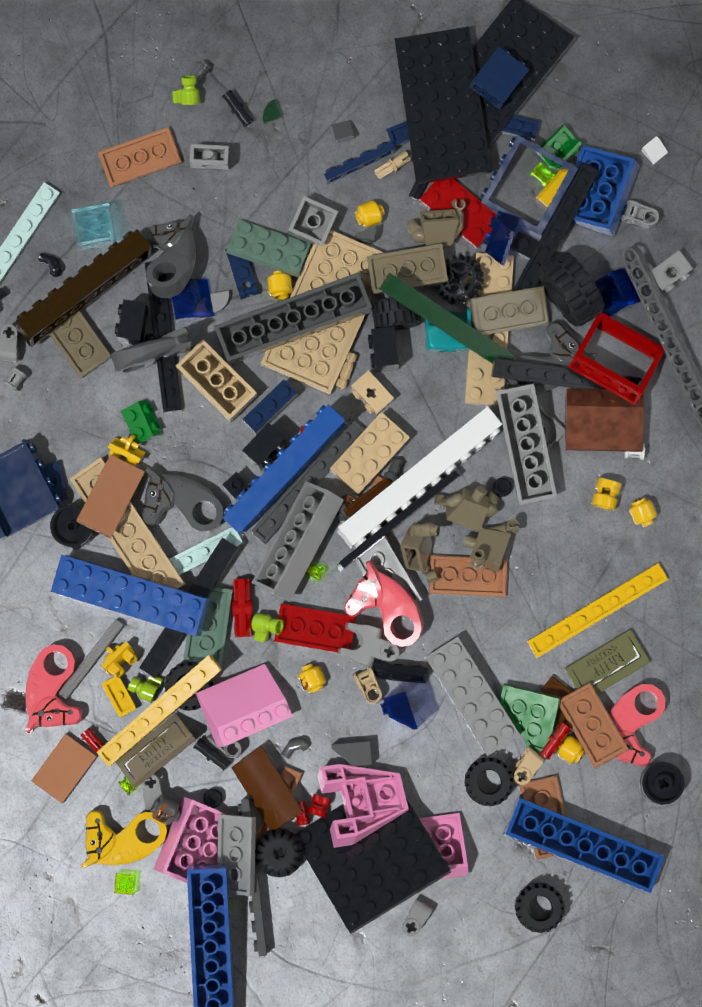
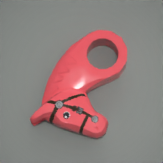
M372 560L366 562L368 572L357 583L345 602V612L352 617H356L367 608L379 607L382 614L385 636L392 644L401 647L412 645L421 637L424 629L423 618L416 601L396 580L379 572ZM404 615L413 621L414 632L410 637L404 638L396 634L393 624L397 616Z
M53 644L45 647L30 668L26 683V707L29 717L25 730L26 733L30 734L35 727L75 725L82 720L83 716L80 708L69 706L57 697L59 690L75 672L77 663L74 654L65 646ZM53 653H62L66 656L68 666L62 674L53 676L46 669V660Z
M641 684L623 694L611 708L609 716L629 751L614 759L640 767H645L650 763L652 755L639 744L634 731L659 718L665 710V697L661 690L654 685ZM640 692L651 693L656 700L655 710L649 715H643L635 708V698Z

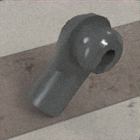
M304 738L291 739L281 755L289 759L294 750H307L309 743Z

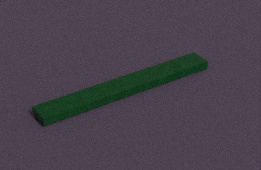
M389 273L379 289L488 362L493 364L494 358L513 360L515 358V355L393 274Z

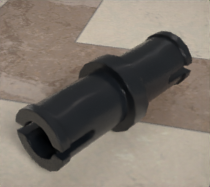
M232 90L227 91L221 96L230 107L232 115L235 114L243 127L253 122V119L244 109V104L238 101Z
M201 738L193 747V749H196L205 756L208 762H213L222 771L231 762L217 752L218 749H213Z

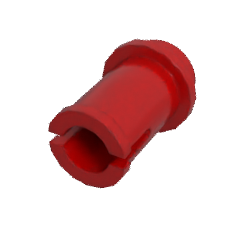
M88 728L80 735L82 737L81 740H85L96 753L105 744L93 733V729Z
M306 801L299 802L304 813L298 816L295 823H298V826L308 825L309 820H311L308 818Z

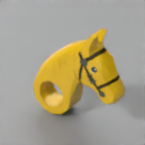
M100 810L90 811L86 815L85 846L87 859L81 864L82 869L94 864H128L149 856L165 842L168 833L167 825L153 819L152 812L148 811L138 814L119 834H116L106 824L103 812ZM145 819L154 820L160 828L159 837L152 843L143 842L137 835V827Z

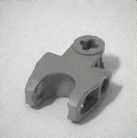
M346 623L345 628L356 633L359 642L357 647L352 650L339 648L338 654L345 656L352 662L368 667L373 666L374 659L391 662L398 657L399 649L397 645L381 639L382 629L370 625ZM388 649V651H390V655H387V653H385L384 650Z

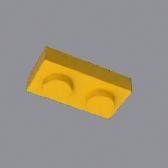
M113 677L101 684L119 718L137 709L120 677Z

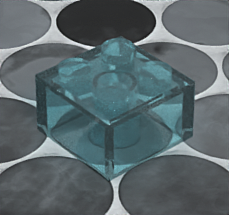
M109 203L71 210L77 245L80 251L110 246L117 242Z

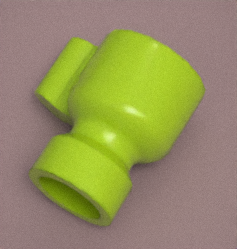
M194 75L182 76L181 81L184 88L172 91L173 103H181L183 105L199 104V90L195 87L197 77Z
M256 613L251 623L252 630L255 631L254 640L266 643L269 638V632L276 635L281 634L284 626L283 621L276 618L272 620L270 615Z
M134 676L127 690L132 693L137 692L140 699L151 704L164 679L159 676L157 678L150 676L143 683Z

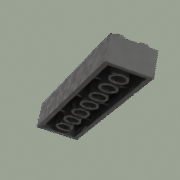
M358 272L215 325L214 327L228 365L368 314L372 312V306Z

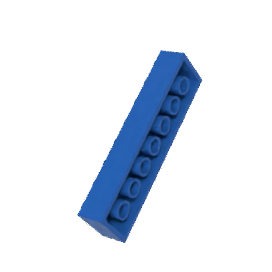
M328 404L327 406L323 405L316 412L318 416L314 420H308L302 427L305 430L301 434H295L289 441L291 445L286 449L282 448L276 455L278 459L273 463L269 462L263 469L265 471L261 477L256 476L251 481L249 490H243L238 495V501L235 505L230 504L224 510L225 515L222 518L239 534H244L348 423L331 405Z
M61 555L51 588L53 593L193 636H201L211 598L70 555Z
M521 798L516 799L503 833L504 836L645 893L652 892L665 857Z
M228 864L188 865L187 887L194 1007H235Z

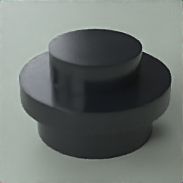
M499 478L493 484V491L497 496L506 497L512 491V484L507 478Z
M209 789L204 794V803L208 807L217 808L223 801V795L217 789Z

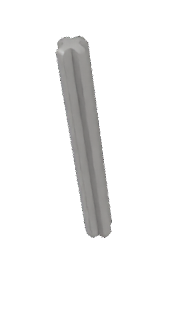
M118 619L114 620L58 692L59 696L63 699H67L123 628L124 624Z

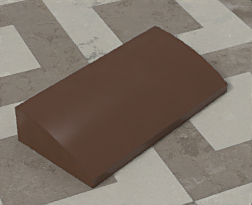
M260 746L231 767L269 830L279 829L304 813V810L265 747Z

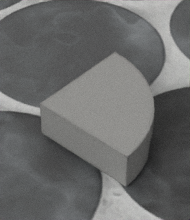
M229 291L210 294L214 313L220 312L226 306L229 300Z

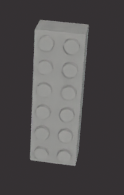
M534 383L496 390L519 505L557 497Z
M305 481L251 583L290 602L344 500L329 490Z
M458 637L425 657L428 665L486 756H489L520 736Z

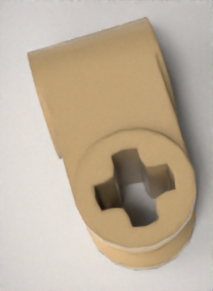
M367 667V670L359 674H352L366 701L373 705L378 704L382 699V692L371 667ZM371 690H376L379 693V697L374 701L370 700L368 693Z
M527 747L511 771L513 780L520 785L527 784L541 767L545 757L531 747ZM518 772L523 773L525 776L522 778L519 777L517 774Z

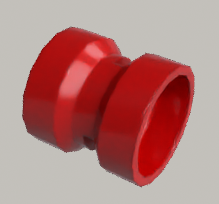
M313 794V802L307 812L325 818L327 814L326 808L330 805L331 799Z

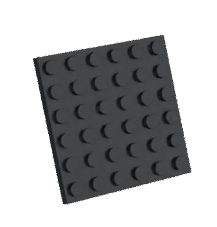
M408 800V811L353 845L334 848L331 838L330 827L334 820L347 819L344 805L327 814L325 818H320L296 833L303 845L305 858L350 934L451 873L450 868Z

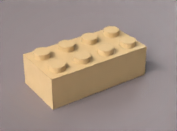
M203 339L176 365L177 370L230 423L258 396L257 392Z
M381 412L332 465L330 471L359 496L406 445L410 437Z

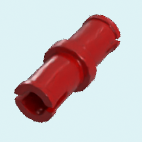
M562 721L554 734L548 737L549 741L540 751V754L550 760L557 748L563 745L562 741L572 730V727Z

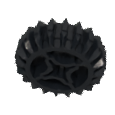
M460 254L459 258L453 255L452 261L446 258L447 275L449 276L451 273V279L449 282L435 285V288L439 289L438 295L442 296L444 301L448 300V303L451 305L455 302L457 306H460L461 302L467 305L468 299L473 298L474 295L480 297L478 290H484L480 284H484L486 281L482 279L485 273L481 271L483 267L477 265L478 261L476 259L472 260L470 256L465 258L463 254ZM466 266L470 269L459 272L456 268ZM458 276L461 277V281H462L461 283H462V285H461L460 283H458V282H459V277H458ZM473 279L472 285L469 288V281ZM458 288H460L464 292L461 294L450 293L451 290H456Z

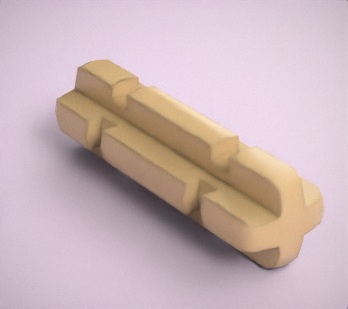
M348 353L336 387L346 389L347 380H349L354 367L353 363L357 359L356 354Z

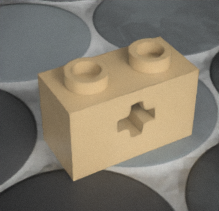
M369 370L351 385L353 389L351 393L357 400L362 399L366 405L364 407L371 415L373 413L376 416L379 415L394 401V397ZM368 390H369L370 392L375 391V398H373V397H369V398H368V397H367V396H368V392H367V391H368Z

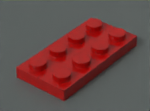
M449 179L434 182L419 201L431 211L454 209L452 207L454 199H457V207H460L461 200H464L466 204L464 209H462L464 223L460 235L477 249L502 219L456 180Z
M280 604L278 619L283 621L284 626L281 634H275L274 642L338 653L339 648L351 650L354 632L347 630L345 626L346 623L355 624L356 617Z

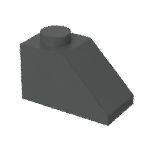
M370 741L331 745L332 749L352 766L368 768V765H372Z

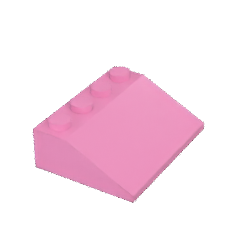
M265 664L195 693L217 747L227 746L293 717L284 695Z
M183 797L178 809L181 811L180 816L176 822H172L153 870L187 883L188 865L217 864L218 816L225 813Z
M460 813L419 818L451 870V873L441 879L468 876V863Z

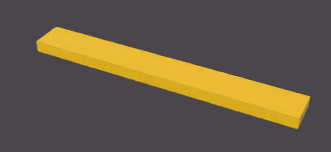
M657 563L530 639L527 643L536 658L665 582L668 580V577L660 564Z
M208 655L99 749L97 754L110 767L223 669L211 655Z

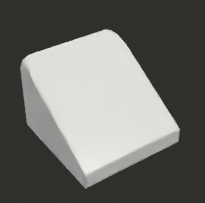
M657 136L641 150L653 165L668 153Z

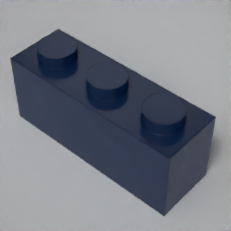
M283 379L242 419L243 422L257 435L267 423H270L297 397V392Z

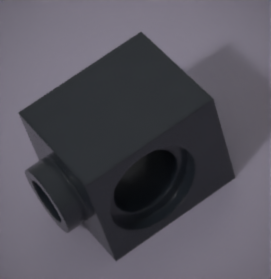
M237 471L222 484L235 500H238L237 497L243 490L248 491L250 488Z

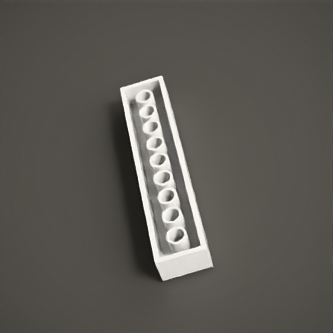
M487 406L341 524L337 529L338 534L351 549L360 546L367 540V536H372L380 530L383 523L387 524L394 519L399 510L402 512L409 507L414 498L416 500L425 494L428 487L432 488L439 483L441 476H447L454 471L456 464L460 463L462 465L470 458L472 451L477 453L482 449L487 439L491 441L498 436L499 432H501L500 427L502 423Z

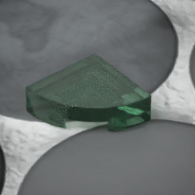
M275 99L270 101L263 111L264 124L281 118Z

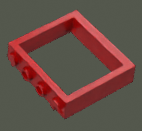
M601 312L592 322L568 368L636 405L664 353V349L658 343ZM596 328L653 359L640 386L583 355Z

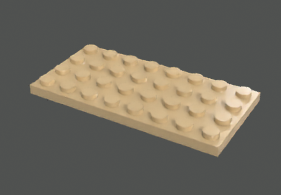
M330 230L323 246L313 244L290 298L359 272L371 304L374 295L372 293L367 256L383 254V252ZM365 315L265 352L260 364L331 395Z

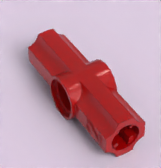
M233 579L234 600H232L234 634L235 637H252L250 579Z

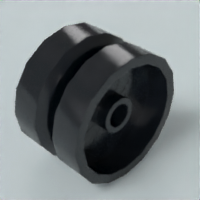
M63 506L54 513L50 522L52 536L66 548H82L90 542L94 535V530L76 522L82 510L79 506ZM74 524L75 529L70 530L71 528L69 525Z
M654 762L646 766L639 778V787L643 796L650 802L660 805L671 804L678 800L685 786L684 776L680 769L668 762ZM658 780L664 781L662 787H659Z

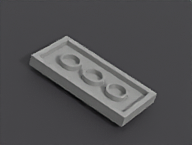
M386 536L355 560L363 575L368 572L366 562L372 560L379 572L384 573L401 584L416 603L423 600V597Z
M219 814L217 864H228L229 894L254 895L256 817L231 814Z

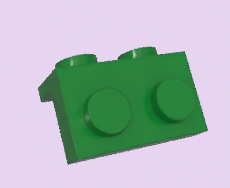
M561 125L540 147L566 161L571 155L579 151L582 141L576 139L565 125ZM537 152L550 168L559 169L563 167Z
M148 400L138 401L121 411L131 435L136 436L134 442L140 445L153 437L163 434L161 424L157 420L153 412V406Z

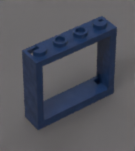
M518 135L517 138L513 137L508 147L511 149L508 154H503L499 162L501 165L499 171L493 172L490 178L492 183L489 189L485 187L480 196L483 198L481 203L541 236L579 168ZM521 143L568 169L538 226L490 201L492 194Z

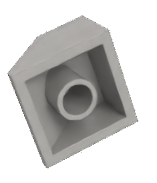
M303 196L287 234L302 241L323 246L338 211Z

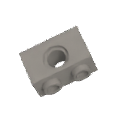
M191 144V168L229 170V146Z
M679 250L652 269L651 272L661 293L663 291L668 293L676 287L674 283L679 280L683 282L689 278L693 268ZM666 270H673L675 277H668Z

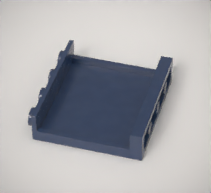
M27 439L21 440L22 443L0 454V540L14 535L63 507L61 504L63 502L62 497L58 492H55L53 488L54 482L50 475L47 476L44 470L46 466L43 460L38 458L35 444Z

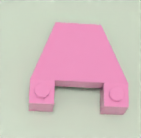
M342 764L320 767L318 781L321 794L340 791L347 818L332 822L330 833L334 848L357 843L409 809L400 773Z

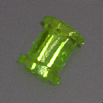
M540 162L530 175L535 176L542 182V186L545 187L555 176V173L548 171L543 166V163Z
M310 563L305 575L318 582L325 568H320Z

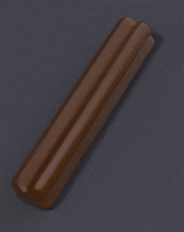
M388 478L381 480L343 509L347 517L353 516L390 486V480Z

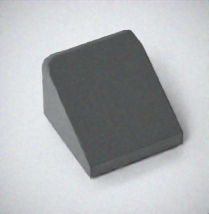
M350 120L331 125L336 143L354 139Z
M375 226L356 233L355 240L373 244L377 227Z

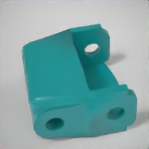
M467 308L466 313L449 311L471 326L470 308ZM425 320L426 351H470L469 348Z

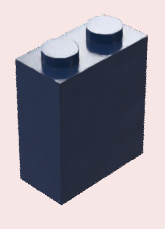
M498 47L472 80L469 87L500 110L526 76L529 69L525 63L513 58L509 51Z

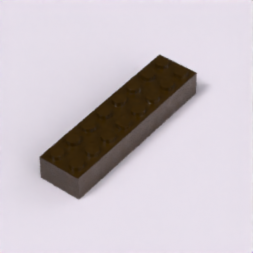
M138 229L134 232L129 231L123 236L121 242L113 243L109 246V251L103 255L102 253L97 255L89 266L84 265L77 271L78 274L73 278L71 276L63 281V285L60 288L52 289L47 294L48 297L44 300L39 299L32 305L31 310L20 313L16 320L18 333L30 347H33L149 259L152 246Z

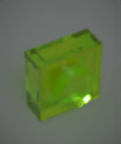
M116 873L114 893L134 895L136 875Z

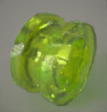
M126 776L123 781L118 782L128 795L131 794L132 790H136Z

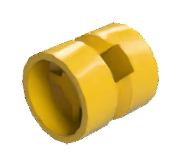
M598 478L595 487L597 493L593 494L591 505L615 511L618 501L615 497L619 495L622 484L609 479ZM604 491L610 492V495L604 494Z

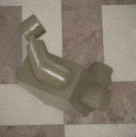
M454 199L452 201L454 209L419 212L420 224L416 219H411L407 224V230L413 236V240L417 243H425L426 246L436 244L451 246L454 239L463 230L464 213L462 209L466 205L465 201L461 200L460 207H457V199Z
M477 486L475 491L464 488L459 493L448 498L438 494L436 495L434 505H440L442 509L446 507V520L479 532L485 517H491L497 513L496 507L499 499L495 492H487L484 487Z
M516 519L509 520L507 524L482 528L477 538L469 535L465 536L463 546L473 549L470 556L472 568L481 569L485 566L494 572H499L510 540V531L514 534L519 532V529L515 526L520 525V523Z
M414 522L409 527L400 545L405 567L408 570L421 571L422 574H425L428 583L438 581L435 570L430 571L427 561L432 548L431 537L439 536L440 525H436L434 522L421 524Z

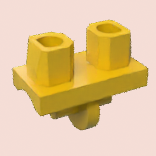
M131 435L129 439L124 436L121 439L115 437L108 446L110 449L109 456L111 454L120 458L123 455L127 457L126 462L133 466H136L143 459L146 452L139 449L140 444L134 442L136 437L134 435Z
M125 641L120 647L117 645L113 649L109 646L106 648L108 654L104 657L105 661L101 666L109 676L113 675L119 678L124 674V669L121 665L125 661L129 665H133L138 658L134 654L135 651Z

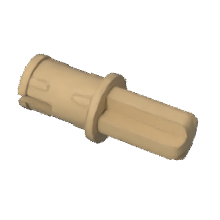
M403 151V153L393 159L389 158L388 162L376 168L374 172L377 178L381 179L393 171L396 172L399 167L410 162V157H407L409 156L408 153Z

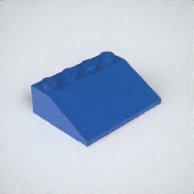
M582 145L575 166L579 168L582 162L599 170V173L572 222L596 232L614 236L639 165L633 158Z

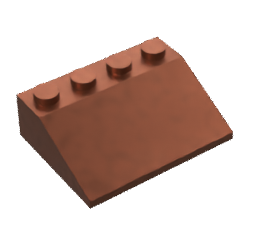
M567 388L565 395L566 450L643 451L644 392L636 405L607 389Z

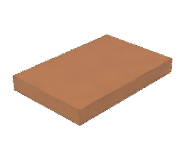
M65 734L31 781L63 804L97 756Z

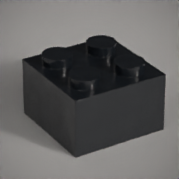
M123 299V304H119L118 316L120 322L115 325V334L120 343L136 345L144 342L149 312L146 303Z
M394 326L371 329V335H368L367 338L368 347L373 350V353L370 354L371 368H375V373L398 370L399 361Z
M267 423L242 452L250 462L261 470L269 462H273L272 457L275 454H278L282 448H286V439L270 423Z

